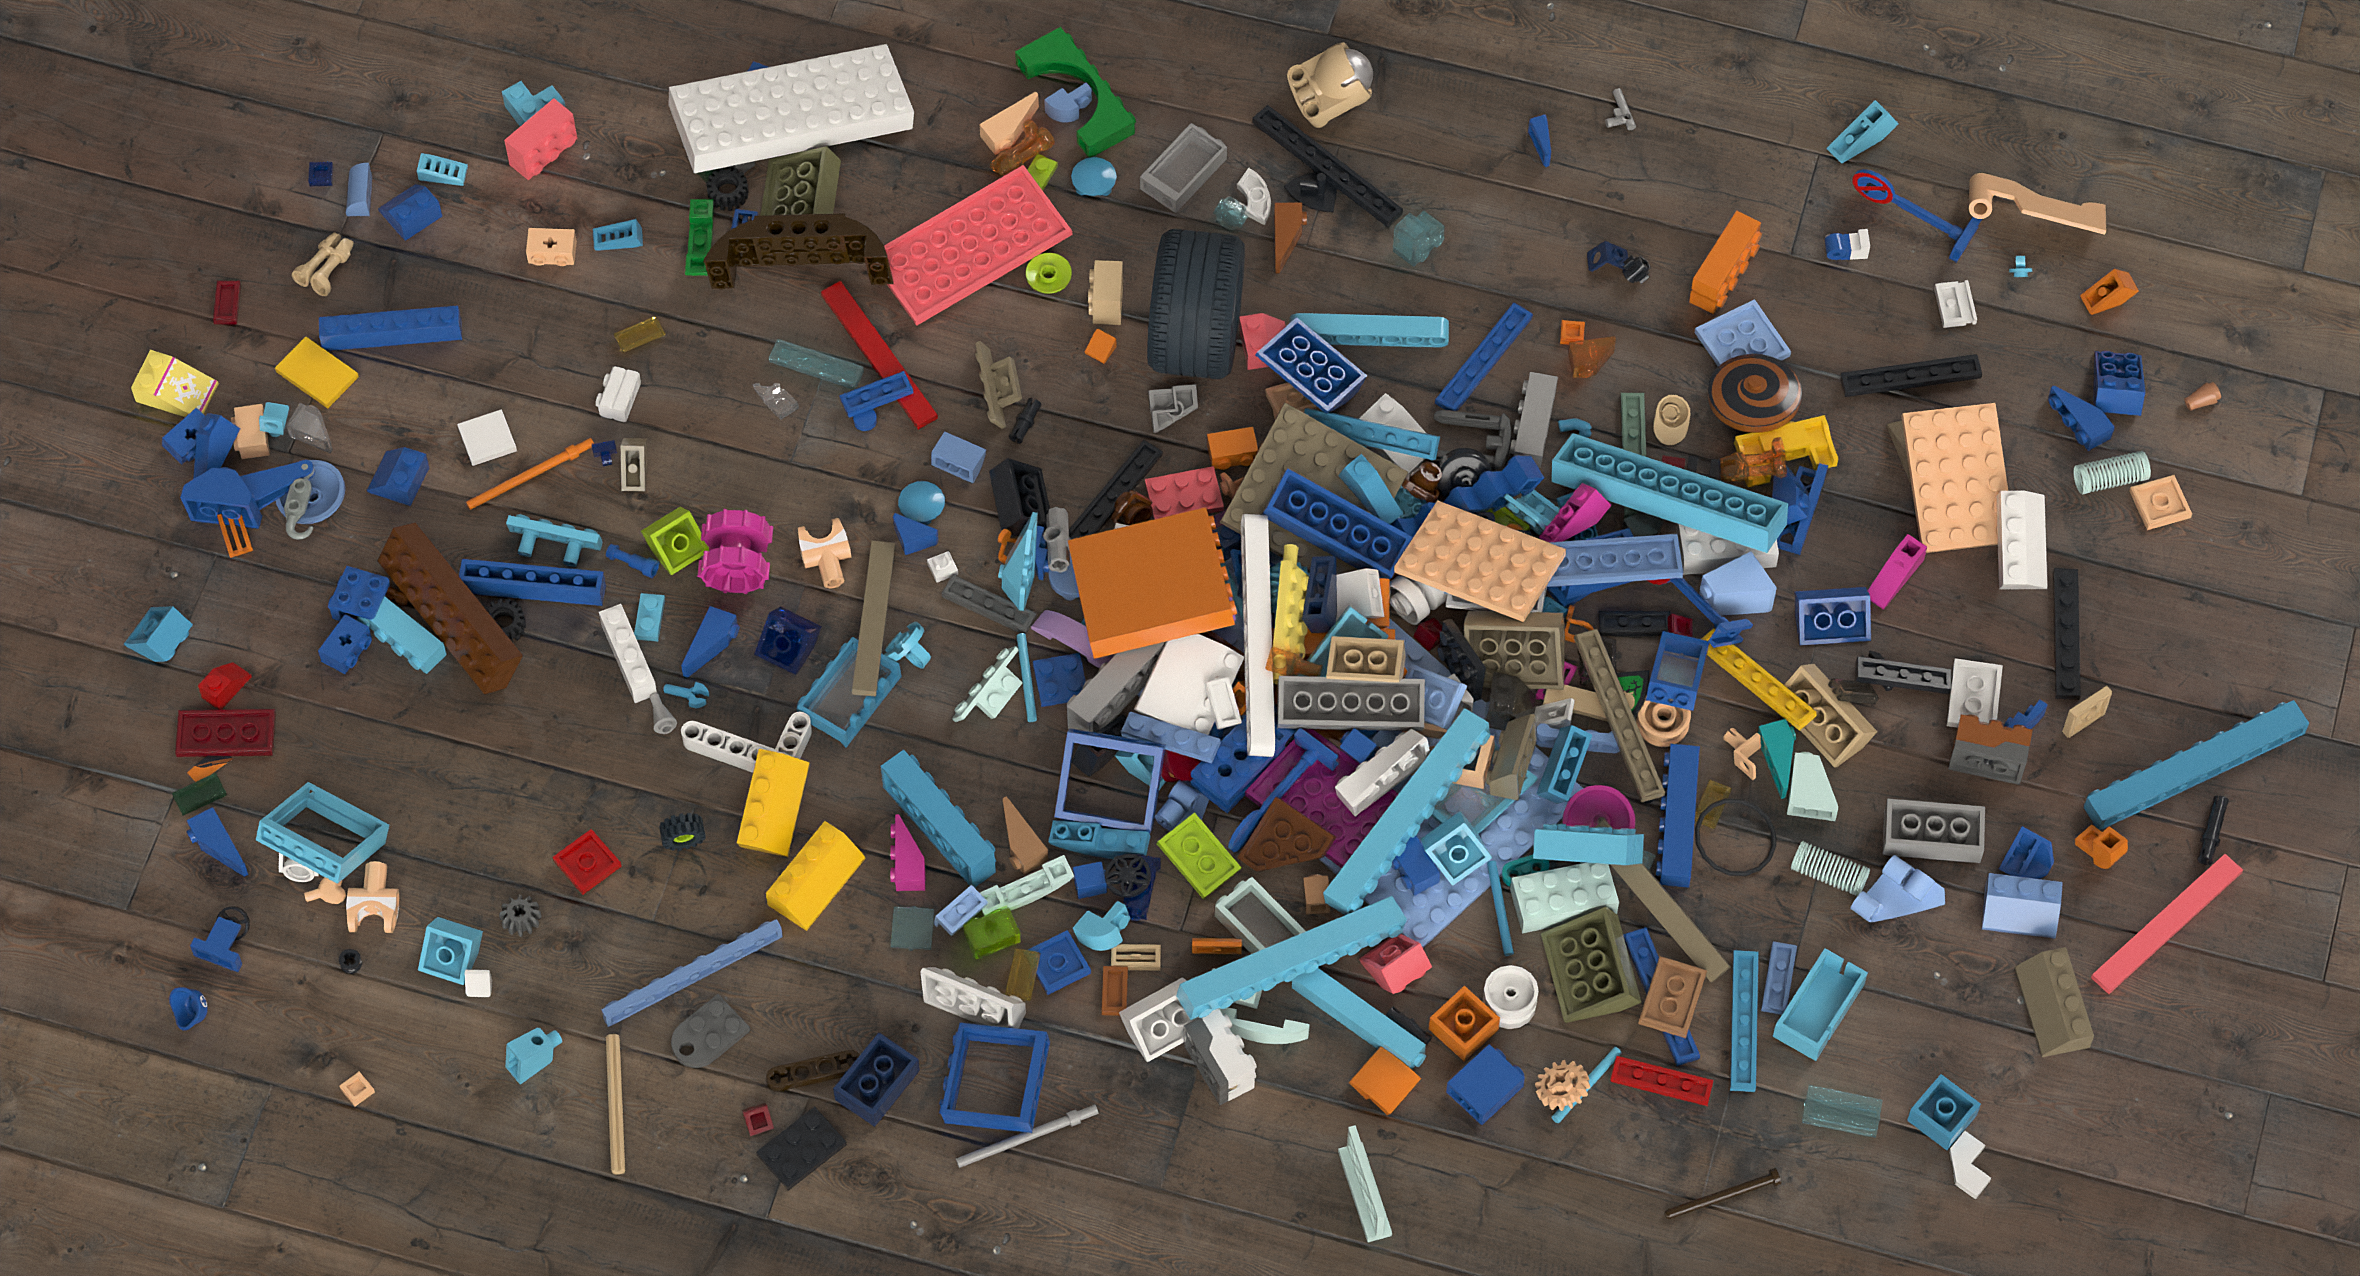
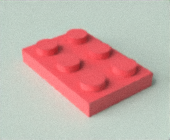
M1214 466L1145 479L1148 499L1153 502L1151 505L1153 519L1204 507L1207 508L1208 514L1224 511Z

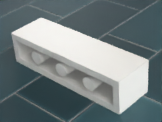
M619 604L600 611L599 616L602 628L634 702L637 703L650 698L652 694L657 693L655 681L622 605Z

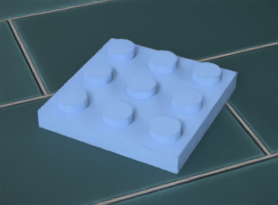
M1755 299L1695 328V334L1717 366L1733 357L1745 354H1763L1781 361L1791 355L1790 349Z

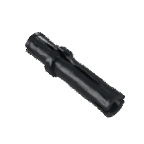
M2219 795V800L2218 796L2213 798L2206 830L2200 839L2202 844L2197 860L2204 865H2207V861L2209 865L2213 863L2216 847L2220 844L2219 835L2229 800Z

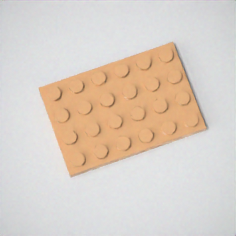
M1989 403L1903 413L1901 417L1919 540L1927 546L1926 553L1998 545L1996 496L2000 491H2008L1996 404Z
M1437 500L1394 566V571L1402 576L1524 622L1566 556V549Z

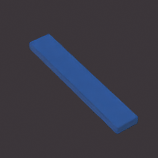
M1513 303L1435 399V404L1445 410L1458 411L1530 322L1533 314L1518 304Z
M1645 927L1623 934L1647 995L1659 956ZM1688 1030L1686 1038L1662 1031L1676 1066L1700 1059L1699 1051L1690 1030Z

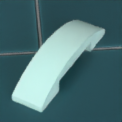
M1063 855L1042 865L1043 869L1001 888H998L996 885L980 892L988 901L987 906L982 909L984 916H994L1017 909L1048 895L1074 878V874L1065 856Z
M1219 1008L1222 1015L1226 1014L1232 1023V1028H1230L1232 1034H1238L1241 1038L1267 1044H1287L1308 1039L1309 1024L1285 1019L1283 1028L1236 1019L1237 1009Z

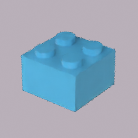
M1940 1074L1911 1108L1907 1121L1948 1150L1975 1119L1981 1103Z

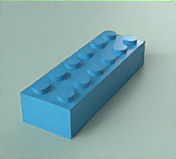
M902 750L881 765L883 788L969 886L972 885L975 888L996 873L995 848L989 840H983L979 829L974 823L971 822L969 824L961 808L957 805L954 807L949 801L950 798L946 791L942 788L939 790L934 784L935 781L930 773L927 771L924 773L921 770L915 756L912 754L909 756L905 750Z

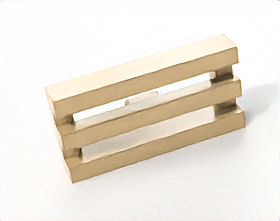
M1119 944L1111 948V966H1128V970L1160 971L1161 945ZM1116 952L1156 953V955H1116ZM1116 961H1150V962H1116Z

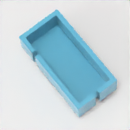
M1348 605L1295 676L1326 677L1332 636L1387 639L1388 634L1371 621L1365 624L1367 619Z
M1543 824L1542 829H1535L1533 859L1616 865L1642 864L1644 834H1635L1636 829L1629 828L1613 829L1612 832V827L1589 828L1586 825Z
M1826 948L1776 1023L1773 1037L1815 1061L1865 985L1868 972L1850 962L1846 965L1844 975L1840 974L1844 959Z

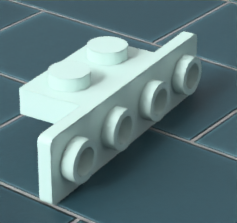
M1016 646L1009 649L1004 648L997 655L998 661L994 666L991 665L985 670L982 675L984 679L980 684L976 683L969 690L968 694L970 696L968 699L960 702L955 708L956 714L952 717L954 722L965 719L975 705L991 719L998 715L1023 683L1006 667L1019 651Z

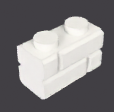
M614 366L611 373L605 375L603 382L605 389L603 393L598 394L596 399V406L601 417L614 418V420L621 422L627 421L641 384L638 372Z

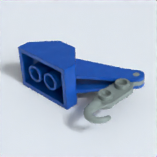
M302 460L239 476L235 470L228 467L211 468L185 484L180 498L191 521L219 524L217 515L222 514L225 525H230L228 518L233 519L235 526L240 527L238 519L242 514L245 527L259 529L262 520L260 510L288 493L284 506L287 521L286 532L292 539L300 540L308 537L313 530V527L309 526L305 532L298 533L295 531V525L306 512L312 491L309 480L314 477L315 469L309 460Z

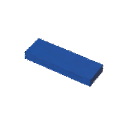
M902 371L839 395L848 418L913 394V388L905 372Z

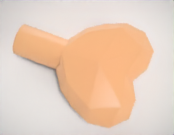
M324 877L318 889L304 893L306 901L309 902L321 898L325 902L332 904L343 902L346 893L341 887L342 880L337 884Z

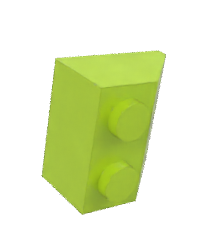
M678 507L641 530L651 551L670 575L702 557L704 551H710L705 541H701V531L690 511L682 507Z

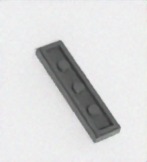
M952 575L942 591L943 598L1018 633L1027 634L1037 617L1035 612L1026 608L1024 611H1021L1013 602L955 575Z

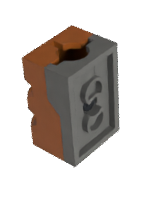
M1961 714L1954 737L1948 770L2020 785L2027 763L2033 730L2023 725H2014L2013 728L2005 727L1999 720H1990L1989 723L1981 722L1979 717L1975 715Z

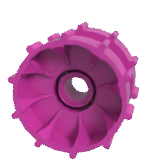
M723 509V511L712 515L707 514L706 524H702L701 541H705L710 551H704L703 559L699 560L697 577L702 578L703 582L706 583V587H712L723 591V593L748 594V592L759 588L764 589L765 580L769 579L770 563L765 561L761 552H767L768 543H772L773 526H769L765 516L761 517L748 512V510Z

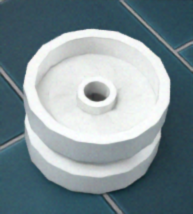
M1513 965L1500 967L1489 975L1486 979L1482 1002L1500 1017L1499 1027L1506 1029L1520 1028L1531 1020L1537 1005L1539 992L1537 981L1530 972L1522 967Z

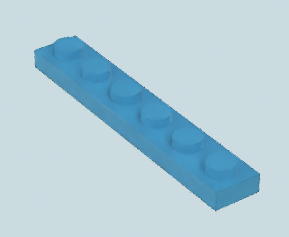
M1305 408V414L1358 444L1436 460L1440 436L1330 412L1326 414L1321 410Z
M1734 950L1730 1091L1755 1092L1758 952Z

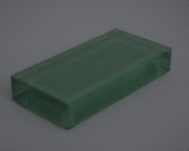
M214 773L173 792L172 796L182 816L227 796V793L217 773Z

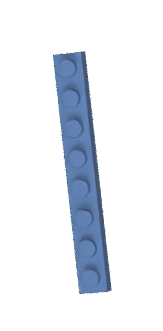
M777 919L772 922H764L758 929L750 933L741 934L735 941L729 944L718 946L714 952L706 956H698L687 966L677 967L671 974L652 980L648 986L629 992L625 998L609 1002L605 1008L601 1009L605 1023L610 1027L782 938V929Z

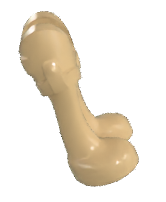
M335 232L320 242L318 245L319 251L310 261L294 269L292 272L294 281L303 287L311 283L313 290L317 294L327 296L331 291V284L328 280L329 275L339 263H344L348 260L354 244L353 241L347 238L341 240V235ZM325 258H328L325 264L314 273V271L320 265V263Z

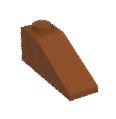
M1275 203L1274 205L1275 273L1281 272L1302 235V225H1307V211H1302V203Z

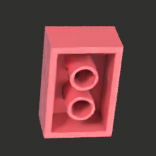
M553 98L504 140L509 165L527 180L538 175L548 163L555 161L562 151L575 143L577 133L573 113Z

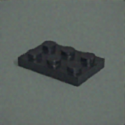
M1452 618L1445 620L1440 632L1438 656L1441 661L1446 663L1450 674H1455L1461 683L1467 685L1466 690L1473 697V702L1481 700L1486 667Z
M814 1106L760 1148L756 1154L789 1191L847 1144L844 1138Z

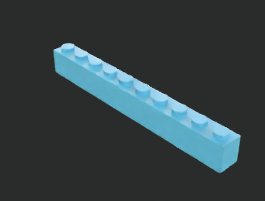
M1464 708L1323 892L1326 904L1344 915L1357 911L1362 907L1363 899L1368 893L1371 894L1375 890L1381 875L1388 873L1396 855L1400 856L1404 852L1407 841L1410 837L1414 838L1417 835L1423 820L1428 819L1432 815L1436 803L1446 797L1452 782L1459 780L1463 772L1462 769L1467 763L1470 764L1474 760L1477 749L1487 743L1490 738L1489 722Z
M1393 896L1185 981L1179 985L1176 997L1190 1020L1196 1017H1206L1213 1010L1218 1008L1225 1009L1240 999H1249L1256 992L1261 990L1268 991L1283 981H1292L1299 974L1304 972L1311 973L1326 963L1333 964L1342 956L1347 954L1349 956L1354 955L1360 949L1366 946L1373 947L1388 937L1395 938L1403 932L1407 919Z

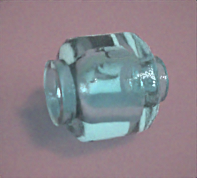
M1231 196L1225 199L1221 198L1213 212L1215 221L1229 230H1234L1237 226L1242 227L1248 217L1244 214L1246 206Z

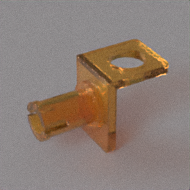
M1272 647L1265 669L1284 676H1297L1299 673L1309 677H1320L1323 665L1303 660V653L1301 652L1293 653ZM1278 654L1285 656L1287 660L1283 668H1277L1273 663L1274 657Z

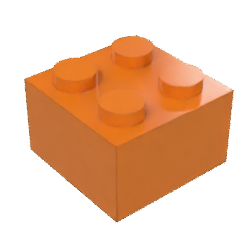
M1463 986L1430 1017L1429 1030L1465 1062L1499 1030L1500 1017L1467 987Z

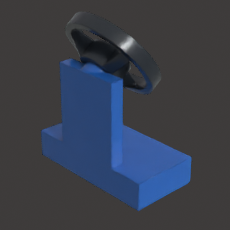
M236 906L222 909L217 915L216 923L207 940L203 941L194 937L190 945L193 955L239 972L242 966L238 953L230 951V948L234 941L243 938L249 931L250 920L247 913ZM229 909L237 910L243 915L244 919L238 920L234 916L229 917L225 911ZM246 923L243 934L236 937L241 929L240 924Z

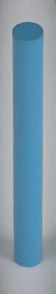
M1496 861L1487 862L1503 952L1504 956H1510L1514 952Z

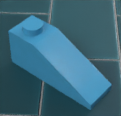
M1362 454L1349 463L1338 475L1375 517L1391 524L1403 514L1378 472Z

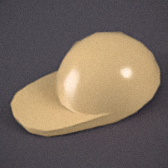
M1668 395L1658 402L1653 431L1660 443L1675 445L1686 437L1690 421V407L1687 401L1678 395Z

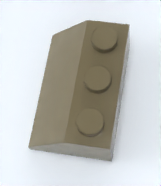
M1534 714L1509 721L1506 730L1501 731L1499 737V745L1501 746L1499 751L1495 750L1492 762L1494 768L1493 771H1488L1486 784L1490 788V795L1519 800L1537 742L1536 718Z

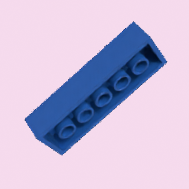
M1288 468L1281 476L1261 514L1267 515L1269 521L1359 570L1365 568L1378 570L1379 578L1383 579L1392 578L1395 573L1394 566L1412 539V536Z

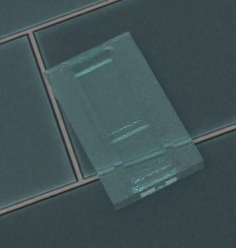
M1809 1085L1806 1101L1804 1102L1805 1108L1802 1123L1876 1138L1883 1100Z

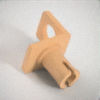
M1731 728L1732 734L1727 731L1724 735V740L1735 748L1734 763L1754 780L1756 778V766L1748 758L1761 748L1760 735L1756 733L1746 740L1735 728Z

